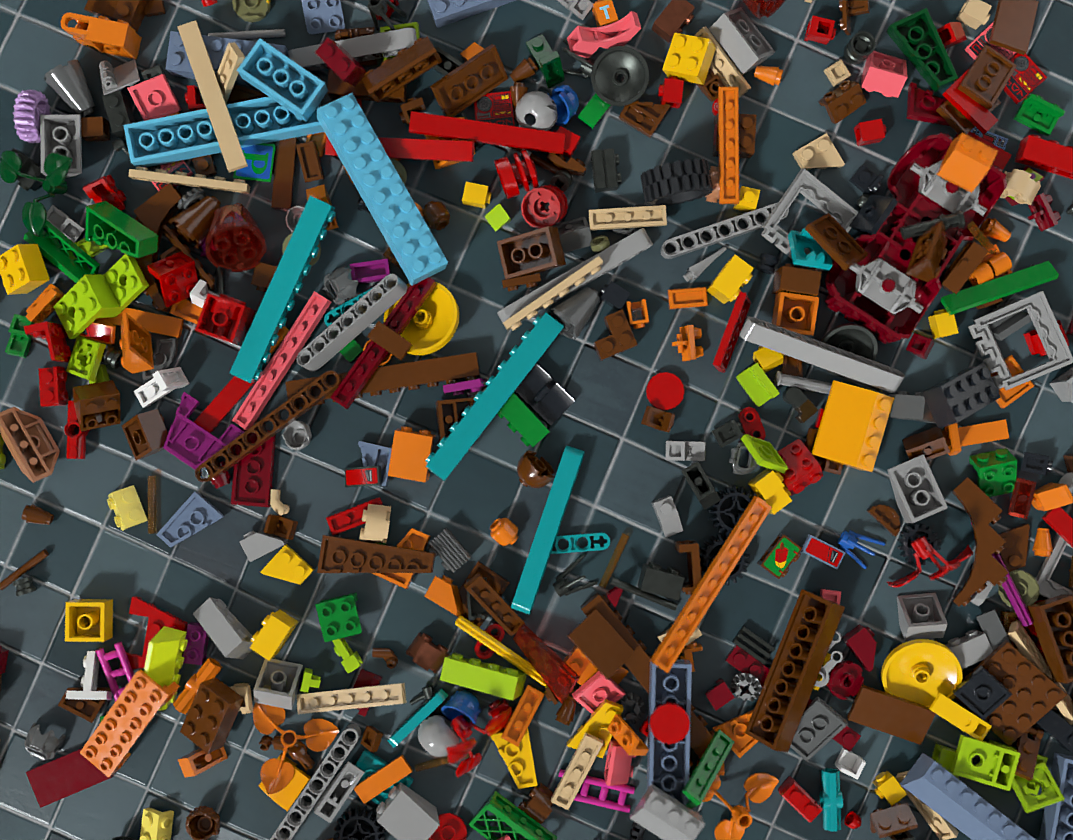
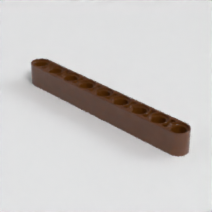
M327 371L199 465L195 470L196 478L201 482L215 480L334 392L342 382L341 375L334 371ZM331 375H335L337 378L334 385L328 383V378ZM316 386L321 389V393L317 397L312 394V390ZM303 398L305 405L300 409L297 406V400ZM285 409L289 412L287 420H283L281 417V413ZM269 421L273 423V430L270 432L265 427ZM252 433L258 436L256 443L250 441ZM238 444L242 448L239 455L234 451L235 446ZM221 456L226 459V464L223 467L219 464ZM205 468H208L210 471L208 478H205L203 475Z

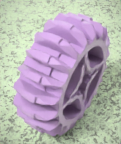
M22 90L18 94V98L15 99L16 104L14 105L13 112L14 128L17 129L16 133L21 140L28 143H39L40 115H51L50 105H48V99L42 92Z

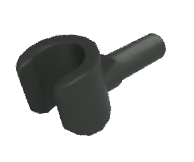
M117 139L112 142L117 152L123 149L129 156L128 147L123 140Z
M433 685L423 687L424 694L410 700V704L413 705L420 700L431 698L435 694Z

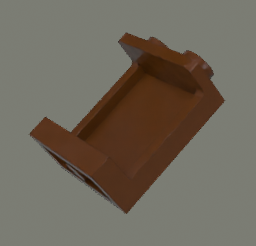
M694 540L674 541L675 549L679 553L687 552L689 581L683 583L681 591L685 592L686 595H692L701 581L699 543Z

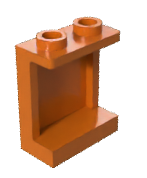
M401 426V429H396L388 476L426 483L429 480L430 472L426 468L428 463L425 460L432 452L433 440L436 435L431 434L429 430L420 429L419 432L412 431V428L407 426Z

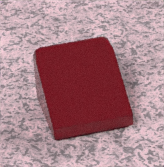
M914 333L906 350L926 360L934 345V341L931 338Z
M616 586L606 592V596L614 607L617 606L623 589Z

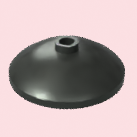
M616 46L605 50L594 62L591 72V82L595 93L601 100L613 106H626L637 101L645 92L649 81V70L645 59L636 50L626 46ZM623 75L624 80L621 82L618 81L617 76Z
M859 324L839 325L830 330L821 340L823 343L875 361L878 353V345L873 333ZM826 370L827 372H829L830 374H832V375H834V376H837V377H846V376L837 374V373H835V372Z

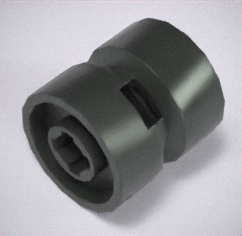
M861 31L852 37L844 49V57L850 64L858 65L863 63L874 51L876 41L873 35L869 32Z

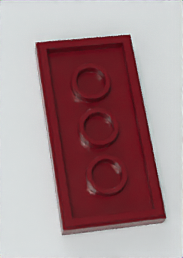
M252 433L250 441L256 443L258 436ZM276 435L234 465L231 504L270 507ZM238 444L235 446V453L239 455L242 448Z
M82 748L26 772L40 808L108 780L114 775L108 778L80 754Z

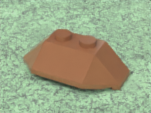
M16 407L0 412L1 436L20 470L33 483L52 475L60 450L42 418L19 410Z

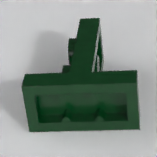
M543 34L525 42L527 49L543 74L548 89L565 81L560 56L557 51H552Z

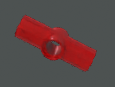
M68 401V420L64 428L67 436L66 459H85L86 436L89 430L81 431L79 427V433L75 434L74 428L76 425L79 427L73 401Z

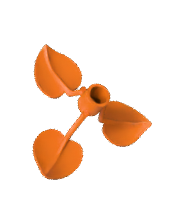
M255 703L253 721L256 729L265 735L271 734L276 729L282 734L281 743L284 746L280 761L272 758L262 765L260 777L268 794L277 793L291 782L294 768L291 763L284 762L287 749L293 747L297 739H306V745L310 750L320 752L331 745L339 733L338 727L324 719H312L304 725V733L306 735H296L292 730L284 731L279 727L285 721L284 708Z
M754 773L750 775L743 785L747 791L744 795L745 807L740 805L732 807L716 791L721 785L720 777L717 775L703 802L710 801L715 794L730 809L732 817L731 820L723 819L717 824L714 830L716 840H741L745 828L749 827L752 823V817L749 814L751 809L749 808L748 797L754 803L764 802L770 797L779 780L768 773Z

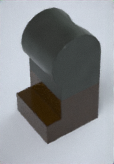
M791 387L783 392L784 402L791 404L799 413L795 417L799 423L806 422L818 411L799 388Z

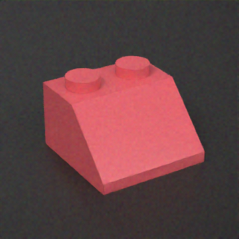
M873 51L866 60L861 77V87L869 92L876 91L886 97L893 96L898 98L907 80L906 60Z
M614 737L611 738L608 745L604 770L607 786L628 784L629 777L632 778L634 766L631 765L632 758L636 757L628 755Z

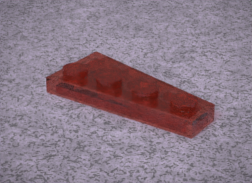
M523 624L519 627L513 640L562 704L568 698L580 676Z

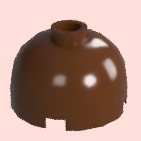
M530 450L526 451L518 461L517 473L520 478L519 481L526 487L541 488L555 478V475H552L554 469L543 457L538 459L535 456L537 453Z

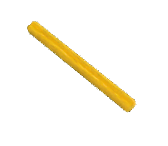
M462 615L456 619V626L543 686L549 685L551 678L543 671Z

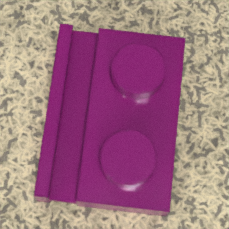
M487 378L443 385L444 393L452 392L453 396L464 394V390L471 389V392L483 391L482 387L487 386Z

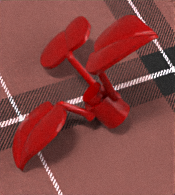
M922 536L910 543L916 552L913 555L916 559L917 569L899 580L887 583L889 586L897 588L908 584L918 577L922 572L919 557L923 560L928 557L931 558L939 570L931 574L929 578L931 580L937 579L959 567L961 562L973 555V551L967 545L955 559L946 561L929 544L925 536ZM933 553H934L945 565L941 566V565L938 563V561L935 559V557L933 556Z
M510 706L506 711L492 718L485 729L476 726L472 721L468 723L462 715L452 720L450 726L461 738L462 742L446 747L448 762L450 764L457 763L469 754L468 758L463 760L457 767V778L473 770L482 759L480 753L473 755L471 751L477 743L476 739H466L472 734L473 731L471 729L474 728L483 734L487 733L488 736L498 733L510 720L512 713Z

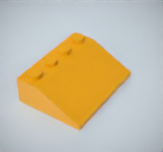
M833 380L811 454L858 470L873 472L894 398Z

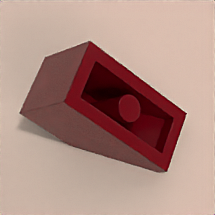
M859 624L844 635L842 640L863 668L871 672L876 651V641L873 639L875 635L868 626L865 628Z

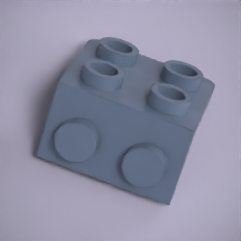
M301 0L309 34L335 32L336 30L345 29L341 0Z

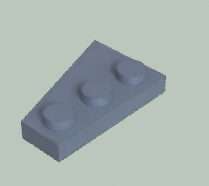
M195 491L156 535L169 547H173L225 516L199 492Z

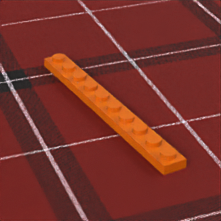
M759 496L753 497L650 661L664 672L668 673L770 512L772 507Z

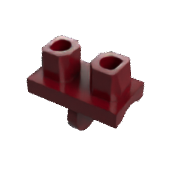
M1041 193L1034 198L1031 205H1028L1032 215L1027 218L1028 220L1034 218L1040 231L1057 225V221L1061 219L1059 212L1056 210L1052 211L1050 207L1053 201L1050 194L1045 195Z

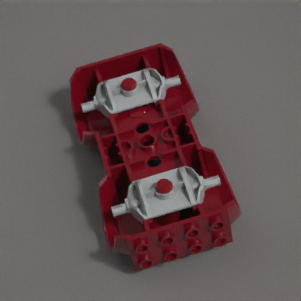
M940 132L936 135H929L915 143L904 153L892 169L887 186L892 194V198L898 201L897 205L876 234L868 233V235H861L855 238V241L868 253L865 259L846 271L833 260V266L827 271L825 276V284L829 295L824 302L828 304V308L835 312H841L846 320L852 323L855 321L859 325L866 327L877 336L876 339L885 344L908 339L942 288L939 280L942 271L961 242L973 240L1007 187L1006 174L995 165H991L972 193L936 175L953 141L952 137L945 133L942 134ZM957 210H961L964 215L965 226L962 228H950L945 232L947 237L945 247L947 253L944 259L940 261L939 266L941 270L939 275L929 282L907 275L906 271L916 243L912 240V237L903 240L901 227L921 223L923 217H929L933 220L937 219L941 214L949 215L956 213ZM901 250H909L911 256L908 260L901 259Z

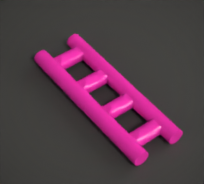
M122 642L115 643L114 647L116 650L105 653L103 648L96 650L115 702L125 689V687H118L115 678L126 675L128 682H130L134 676ZM119 657L122 668L112 671L108 660Z
M560 769L558 777H562L565 770ZM587 775L582 783L580 793H577L574 800L629 813L630 805L625 804L627 793L634 794L635 787L626 784L607 786L605 779ZM590 784L601 787L599 798L588 795ZM609 789L620 791L618 802L606 800Z

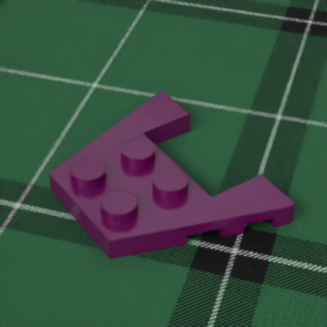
M184 392L163 449L196 470L199 465L243 434L244 431L231 423L221 438H216L188 419L200 403Z

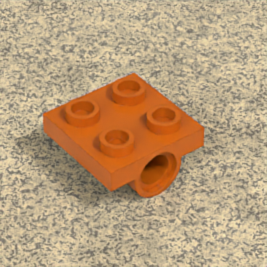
M996 244L986 249L989 252L968 278L972 286L1012 273L1010 270L1012 262L1009 256L1004 252H1000Z

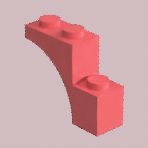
M631 11L619 21L602 27L589 28L577 26L567 37L570 51L578 56L589 59L599 47L609 49L616 46H625L641 29L638 14Z

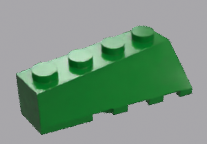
M107 201L86 206V241H95L96 244L107 245L113 250L119 249L121 253L136 258L157 252L158 235Z

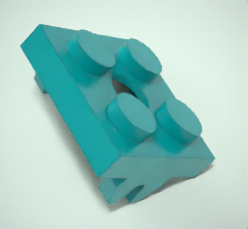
M805 228L801 232L790 231L788 239L793 264L825 270L831 269L833 266L831 256ZM808 248L811 253L807 255L804 249Z

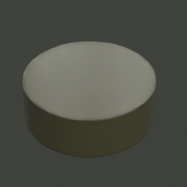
M602 235L592 239L590 245L592 251L600 252L610 246V242L607 236Z

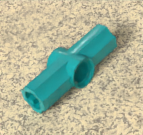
M825 768L821 773L822 791H820V805L823 808L824 830L834 832L841 830L843 796L840 791V771L838 769Z

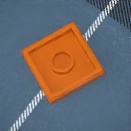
M1012 355L1004 359L1012 376L1024 372ZM997 372L991 373V377L997 375ZM1030 380L1008 390H1005L1004 387L998 389L1000 398L995 401L1001 408H1005L1034 387V384Z

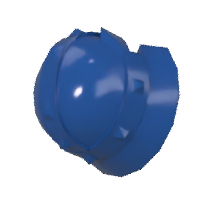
M563 84L562 86L555 87L552 90V95H549L557 106L558 118L555 124L559 126L566 125L570 118L576 114L579 107V98L576 92L568 85Z
M464 689L456 691L441 708V711L451 722L457 716L465 714L476 725L477 717L482 709L477 697Z

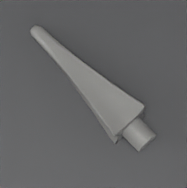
M722 247L711 256L689 267L686 270L687 273L683 275L684 279L688 282L693 278L695 281L727 248Z

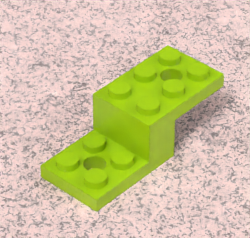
M124 254L104 275H84L53 307L69 339H76L97 318L118 316L149 285L135 258Z
M961 735L950 772L953 775L1010 791L1013 788L1012 782L1020 752L1015 750L1016 747L993 740L985 742ZM1038 754L1036 764L1044 761L1047 763L1048 758ZM979 755L980 762L973 765L971 762L973 756ZM1029 782L1027 788L1032 794L1038 795L1040 785L1037 782Z

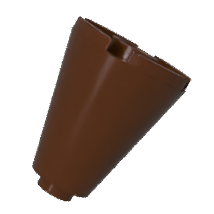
M205 196L168 221V225L173 224L176 233L189 245L192 242L196 244L194 248L198 249L221 211L219 206L221 202L214 196Z

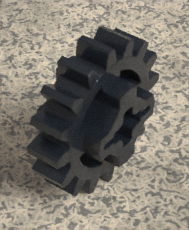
M914 523L912 528L906 526L907 532H900L903 537L902 539H897L898 542H901L897 549L903 550L900 556H907L905 561H912L914 565H917L912 554L916 552L910 544L914 540L925 536L935 550H941L937 546V543H940L941 540L935 538L938 533L932 532L933 528L926 527L925 524L920 523L918 526V524ZM916 532H924L925 535L920 536ZM919 557L921 565H925L926 561L933 562L930 557L924 560Z

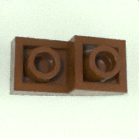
M710 68L704 85L696 84L711 102L718 98V88L725 87L719 76H715Z
M550 153L547 156V162L561 170L568 171L570 174L584 176L586 173L585 164L578 158L575 160L571 157L566 163V159L561 154Z
M379 321L367 336L401 361L413 346L409 341Z

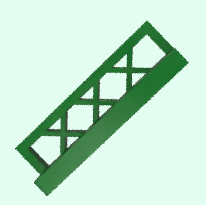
M46 220L44 226L48 233L42 229L41 237H36L30 232L24 234L23 239L27 243L38 244L41 254L75 283L84 275L98 274L100 264L48 220ZM86 262L93 267L92 270L88 268Z
M720 729L715 732L682 791L689 798L685 805L689 809L702 804L735 743Z

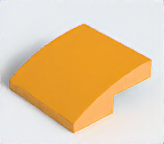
M282 753L277 758L279 761L281 760ZM285 756L284 762L291 763L294 768L291 782L283 790L274 794L266 792L262 781L259 787L274 802L288 811L311 777L297 768L296 763Z

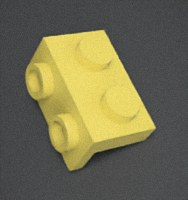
M134 485L108 495V506L111 510H114L116 515L114 517L115 524L122 531L148 521Z
M150 807L143 809L139 840H171L174 811L160 812Z

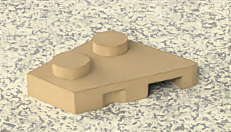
M827 133L793 152V156L801 169L841 168L845 165Z

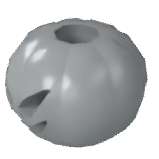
M529 92L523 95L516 105V120L523 128L549 131L557 121V106L554 100L544 92Z
M441 715L425 718L418 728L420 744L428 753L435 757L448 756L446 747L459 743V736L450 726L451 721Z

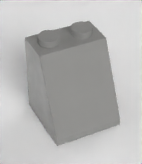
M401 782L397 787L394 786L390 790L386 801L381 802L376 809L377 822L397 840H428L440 825L437 807Z

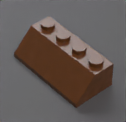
M428 36L417 39L413 46L400 50L396 57L386 59L381 63L380 67L369 70L365 73V77L361 78L369 95L377 103L442 62Z

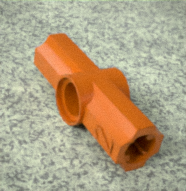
M209 657L199 671L188 680L184 686L185 689L173 703L177 711L186 715L200 683L215 678L220 672L222 666L216 659Z

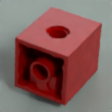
M208 293L195 331L242 346L253 322L254 314L257 311L246 307V303L223 294H220L218 297Z

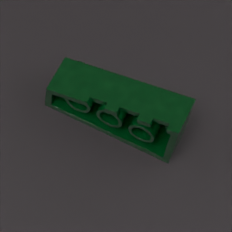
M927 8L889 26L886 31L887 34L934 92L952 85L958 79Z

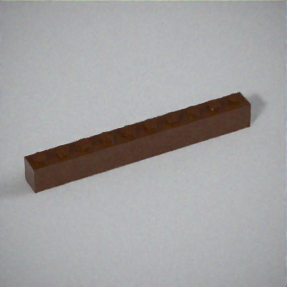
M473 352L378 367L356 399L363 398V394L368 393L371 396L382 395V391L387 390L390 393L401 392V388L408 387V390L420 389V385L427 384L429 388L439 386V382L446 381V385L458 383V379L465 378V381L475 380L477 376H480L477 353ZM348 372L339 373L342 377V380L345 378ZM331 375L328 378V383L334 385L337 378L335 375ZM318 377L285 382L288 400ZM316 386L313 388L312 394L315 397L319 396L321 389ZM332 392L330 395H328L326 398L321 400L316 405L325 404V400H330V397L334 392ZM303 398L298 399V408L304 407L305 400Z
M596 593L580 606L581 610L588 616L594 609H597L635 651L624 664L649 694L650 659L653 654L649 656L646 653L647 647L641 639L637 641L634 638L635 632L629 624L625 626L622 623L623 617L617 609L613 611L610 608L611 602L605 594L601 596L599 593ZM691 703L690 746L701 759L715 732L713 730L709 732L705 727L708 723L701 715L697 717L693 712L696 708Z

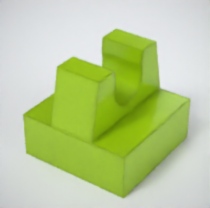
M305 668L300 691L308 692L309 687L319 688L321 677L312 675V669Z

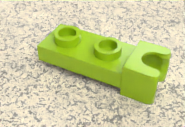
M345 638L332 640L335 645L334 651L339 657L343 658L341 663L348 674L361 666L363 660L357 651H352Z

